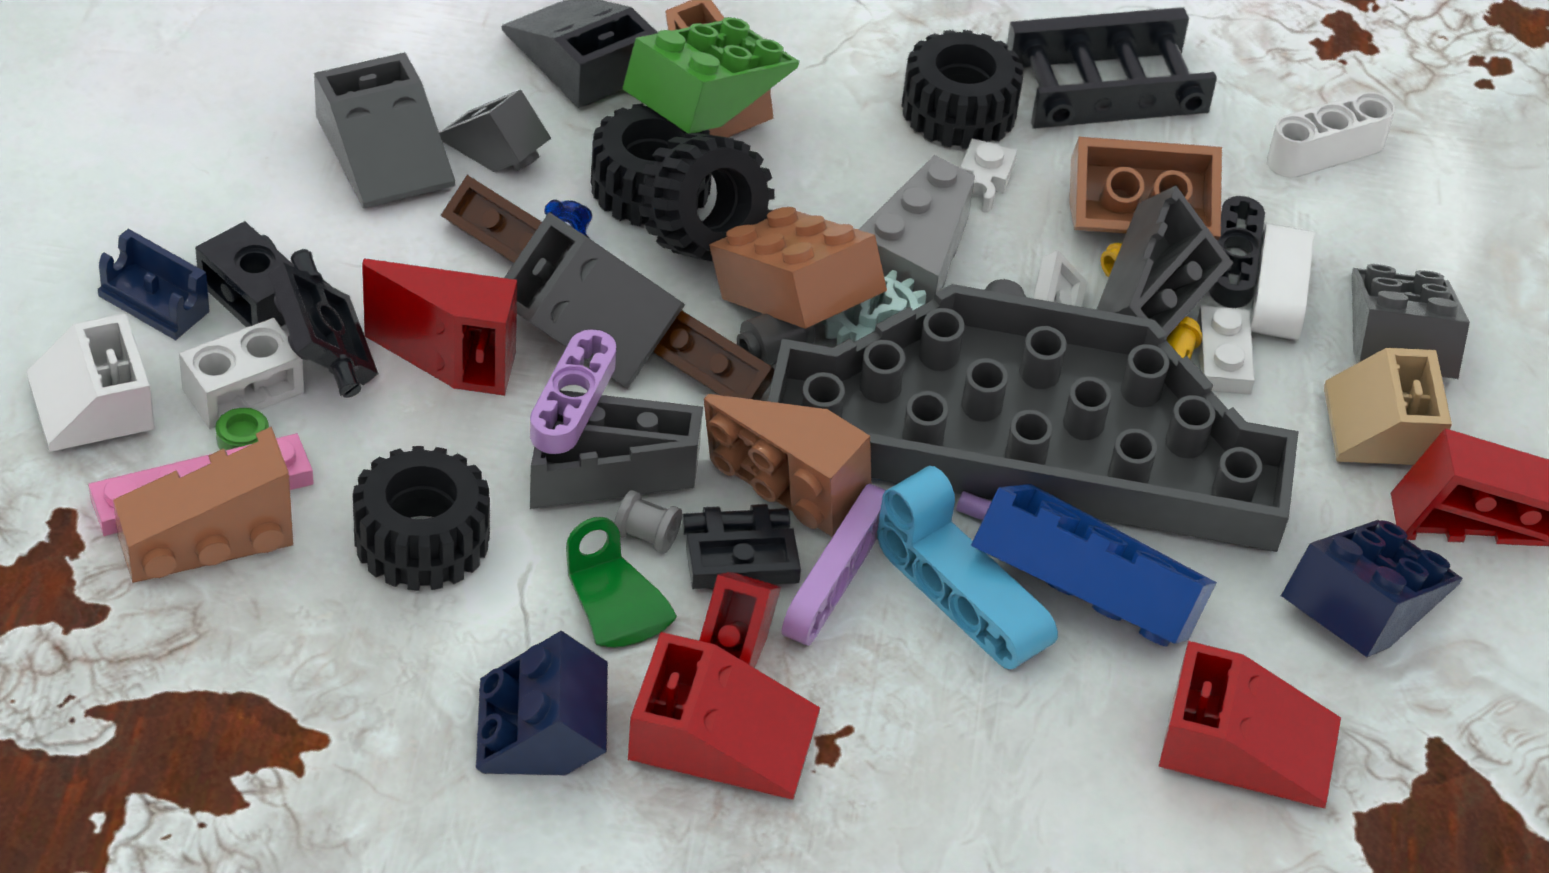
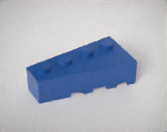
M1032 484L998 487L971 544L972 547L1045 581L1049 586L1062 593L1076 596L1093 604L1092 608L1108 618L1116 621L1124 619L1140 627L1139 633L1143 637L1166 647L1170 642L1177 644L1189 640L1217 582Z

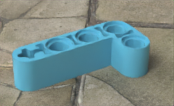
M929 465L884 492L877 530L879 545L889 561L1002 667L1009 670L1014 669L1056 642L1058 638L1056 623L1047 609L989 555L971 546L973 541L952 522L955 493L949 479L940 469Z

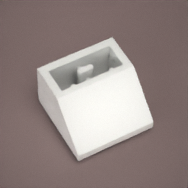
M126 313L73 324L26 371L49 452L155 429L150 384Z

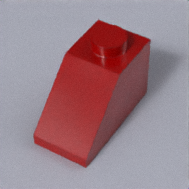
M733 572L718 574L699 641L715 644L755 668L768 637L781 587Z

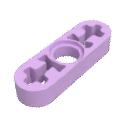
M584 330L571 338L531 412L530 440L538 450L549 454H560L571 450L578 442L615 370L616 342L609 334L600 330ZM592 354H594L593 358L590 361V367H585L584 358L588 359L589 357H591ZM568 385H578L585 388L588 392L579 397H569L561 393L560 389ZM558 414L563 415V424H558L553 430L552 428L557 421Z

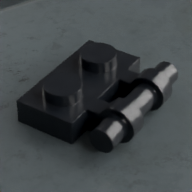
M767 504L750 505V510L721 512L720 506L703 507L702 513L682 514L683 535H687L686 552L692 589L714 588L717 575L726 572H733L773 585L799 583L801 567L794 528H790V512L788 508L769 509Z

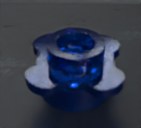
M551 200L546 204L544 208L546 216L550 212L562 221L571 224V227L589 238L586 232L593 216L588 207L572 200L562 202Z

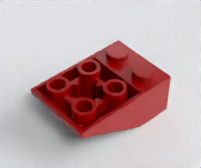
M363 259L364 334L366 338L454 389L505 396L516 355L517 280Z
M660 632L630 717L628 760L794 800L820 714V707L715 644Z
M1188 641L1176 684L1158 767L1325 809L1341 717L1244 654Z

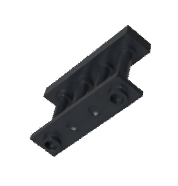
M1185 8L1011 21L1007 38L1008 50L1015 51L1019 57L1018 63H1021L1023 67H1032L1039 85L1036 90L1031 118L1033 129L1209 113L1217 77L1215 72L1190 74L1182 56L1189 17ZM1162 55L1171 76L1147 78L1138 57ZM1119 59L1127 80L1103 82L1094 61ZM1075 63L1083 83L1059 85L1051 65Z

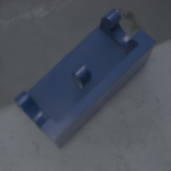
M127 229L119 235L118 249L120 254L115 263L112 256L105 252L102 253L99 260L101 287L98 288V296L172 339L177 340L210 312L206 272L136 232Z

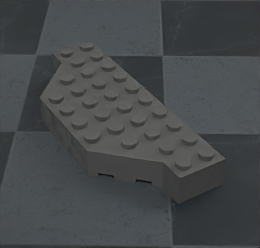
M951 284L936 292L933 300L915 310L908 307L876 324L874 332L855 342L850 338L832 348L788 339L781 340L768 402L828 409L870 435L871 478L899 483L930 465L937 467L946 475L956 494H962L965 491L984 499L993 500L998 487L1032 484L1099 520L1275 552L1278 551L1289 519L1299 431L1246 422L1234 407L1227 409L1212 392L1213 384L1188 356L1182 358L1166 341L1168 334L1155 320Z

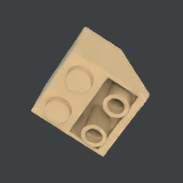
M1385 348L1325 381L1324 393L1337 462L1414 465L1445 428H1451L1452 422L1436 350Z

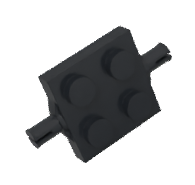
M307 249L298 250L291 255V262L294 267L282 262L268 273L275 292L274 303L283 315L290 334L288 336L289 345L301 359L311 360L328 368L329 372L334 375L340 396L343 395L344 398L353 397L361 391L360 384L365 385L379 373L349 295L333 288L323 279L322 274L317 271L311 251Z

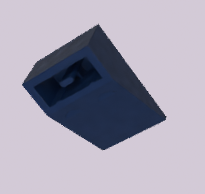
M1375 520L1310 543L1281 596L1365 657H1369L1390 648L1452 592L1463 578L1449 569L1450 563L1444 557L1430 550H1422L1406 539V532L1396 524L1385 520Z

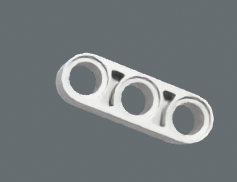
M1366 92L1285 115L1276 122L1267 164L1276 174L1293 178L1376 154L1382 151L1385 146L1395 106L1389 98L1382 94Z
M1271 223L1265 224L1257 282L1252 301L1251 332L1299 340L1307 306L1314 231Z

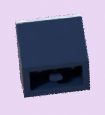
M561 630L481 677L476 769L483 774L565 776L606 753L608 661Z

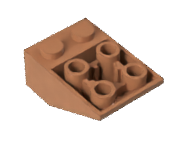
M708 394L704 398L709 455L715 467L728 476L736 475L750 484L755 492L768 502L776 501L788 508L808 528H819L833 537L867 484H872L870 435L828 409Z

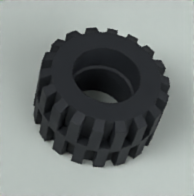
M946 30L943 31L942 35L933 33L926 37V41L917 42L914 45V50L909 53L901 105L903 107V116L905 120L911 121L910 127L915 132H923V138L931 142L935 140L942 142V146L952 147V145L961 146V149H968L972 138L984 142H991V140L1000 141L1005 137L1006 132H1011L1017 118L1023 83V65L1018 63L1019 57L1015 51H1009L1007 44L1002 41L992 40L990 35L984 33L979 35L970 30H963V32Z
M643 103L633 104L631 109L622 107L614 111V116H606L601 120L600 127H596L593 134L591 192L594 199H599V206L604 211H612V217L620 221L627 219L631 221V225L640 227L642 224H646L649 218L640 216L638 206L645 203L644 196L638 195L639 184L645 185L648 177L642 174L646 164L654 165L656 160L652 154L659 147L668 149V140L674 137L684 138L687 132L648 106H644ZM709 130L696 132L698 134L710 135ZM711 173L704 178L698 188L696 196L697 211L698 208H704L708 201L711 189Z
M687 133L684 138L674 137L668 140V149L659 147L652 154L656 160L654 165L646 164L642 174L648 176L645 185L639 184L638 195L644 196L645 201L644 204L638 205L640 216L649 218V221L644 226L650 235L658 236L656 243L661 247L671 249V252L679 255L713 261L709 244L727 237L726 232L734 227L754 225L766 220L767 214L773 211L768 209L769 200H775L774 189L768 188L767 185L772 176L768 168L760 167L764 161L758 152L750 151V145L743 141L708 134ZM711 173L717 188L716 202L711 213L701 221L696 208L697 191L704 178Z
M412 446V451L403 452L400 448L390 451V457L387 459L379 456L371 462V470L363 469L358 476V485L354 486L352 494L354 544L357 547V556L361 564L368 563V572L374 577L384 575L385 583L397 587L400 583L407 584V590L419 591L420 586L430 585L431 590L443 588V582L450 581L453 584L460 582L464 579V571L473 573L480 566V558H485L488 551V541L490 540L489 486L487 480H482V472L476 465L467 466L466 457L458 453L453 456L447 455V449L435 447L434 451L424 450V446ZM428 516V517H433V518H429V519H413L412 517Z

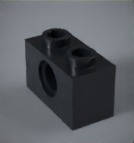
M243 221L195 247L197 267L206 272L208 292L245 327L253 326L271 318H275L280 327L286 324L283 315L274 303L275 292L268 273L282 262L292 267L294 265L276 249L268 236L260 235L246 221Z

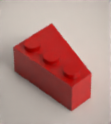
M1445 428L1390 493L1396 525L1406 532L1407 540H1415L1417 533L1446 534L1448 542L1464 543L1466 535L1495 536L1496 544L1549 546V459Z

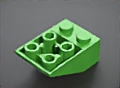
M726 17L718 22L708 24L696 23L688 28L673 31L661 30L657 34L636 38L622 89L685 132L696 133L722 127L797 69L800 61L783 51V46L778 42L764 39L750 30V25L747 22L734 17Z

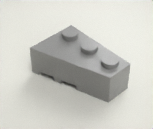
M936 155L858 229L875 235L884 276L886 277L891 270L897 271V281L902 282L909 278L915 280L913 291L924 290L926 292L925 304L933 300L935 293L944 287L950 263L955 256L969 217L975 175Z

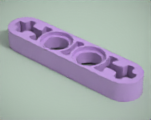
M870 483L862 490L793 598L783 621V636L806 646L811 645L878 539L877 530L881 503L886 490Z

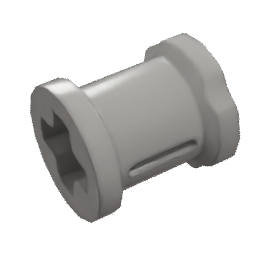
M630 490L625 495L617 511L614 523L619 529L620 537H626L627 534L655 544V550L664 554L671 548L678 534L682 521V509L676 506H671L669 509L663 508L641 499L639 492Z

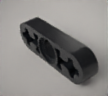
M1231 197L1223 203L1221 210V237L1217 241L1233 264L1211 287L1209 293L1214 301L1229 308H1240L1249 304L1257 282L1265 210L1258 201L1250 197ZM1238 218L1245 220V229L1236 228ZM1239 247L1246 250L1249 254L1246 256L1234 255L1229 253L1226 248ZM1230 274L1238 275L1237 285L1229 284Z

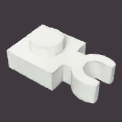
M972 138L960 168L975 175L972 196L983 200L982 212L988 213L993 207L995 192L1004 194L1015 165L1017 150Z

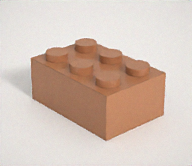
M794 207L775 209L767 214L766 220L754 225L734 227L726 232L727 237L709 244L723 300L762 314H769L776 319L804 329L887 291L874 234L854 229L850 224H838L825 220L823 216H812L798 212Z

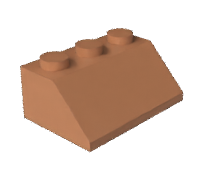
M1078 137L1071 156L1069 204L1074 230L1126 234L1138 203L1176 185L1215 239L1219 240L1221 237L1222 147Z

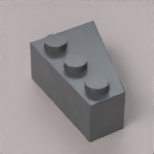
M1176 185L1137 204L1096 309L1155 320L1168 335L1233 264L1232 260Z
M560 390L561 393L569 397H579L586 394ZM601 395L578 442L571 450L560 454H549L538 450L534 446L530 473V509L625 497L630 490L637 491L642 495L694 488L700 451L703 406ZM558 414L557 421L552 428L553 430L558 424H563V415Z

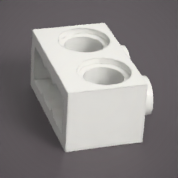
M275 318L248 326L237 332L179 353L182 389L209 429L216 427L219 417L229 410L252 408L258 411L304 393L302 359L290 347L288 336Z

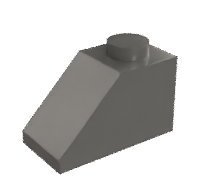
M521 89L469 110L439 132L444 143L493 172L509 166H513L515 171L527 167L540 157L537 149L551 139Z

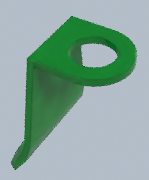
M593 517L583 521L574 528L566 543L568 577L588 619L596 645L614 648L640 643L664 631L675 621L677 615L669 601L651 582L621 556L620 532L612 520L606 517ZM594 530L606 532L607 539L600 550L592 554L580 552V542L585 535Z

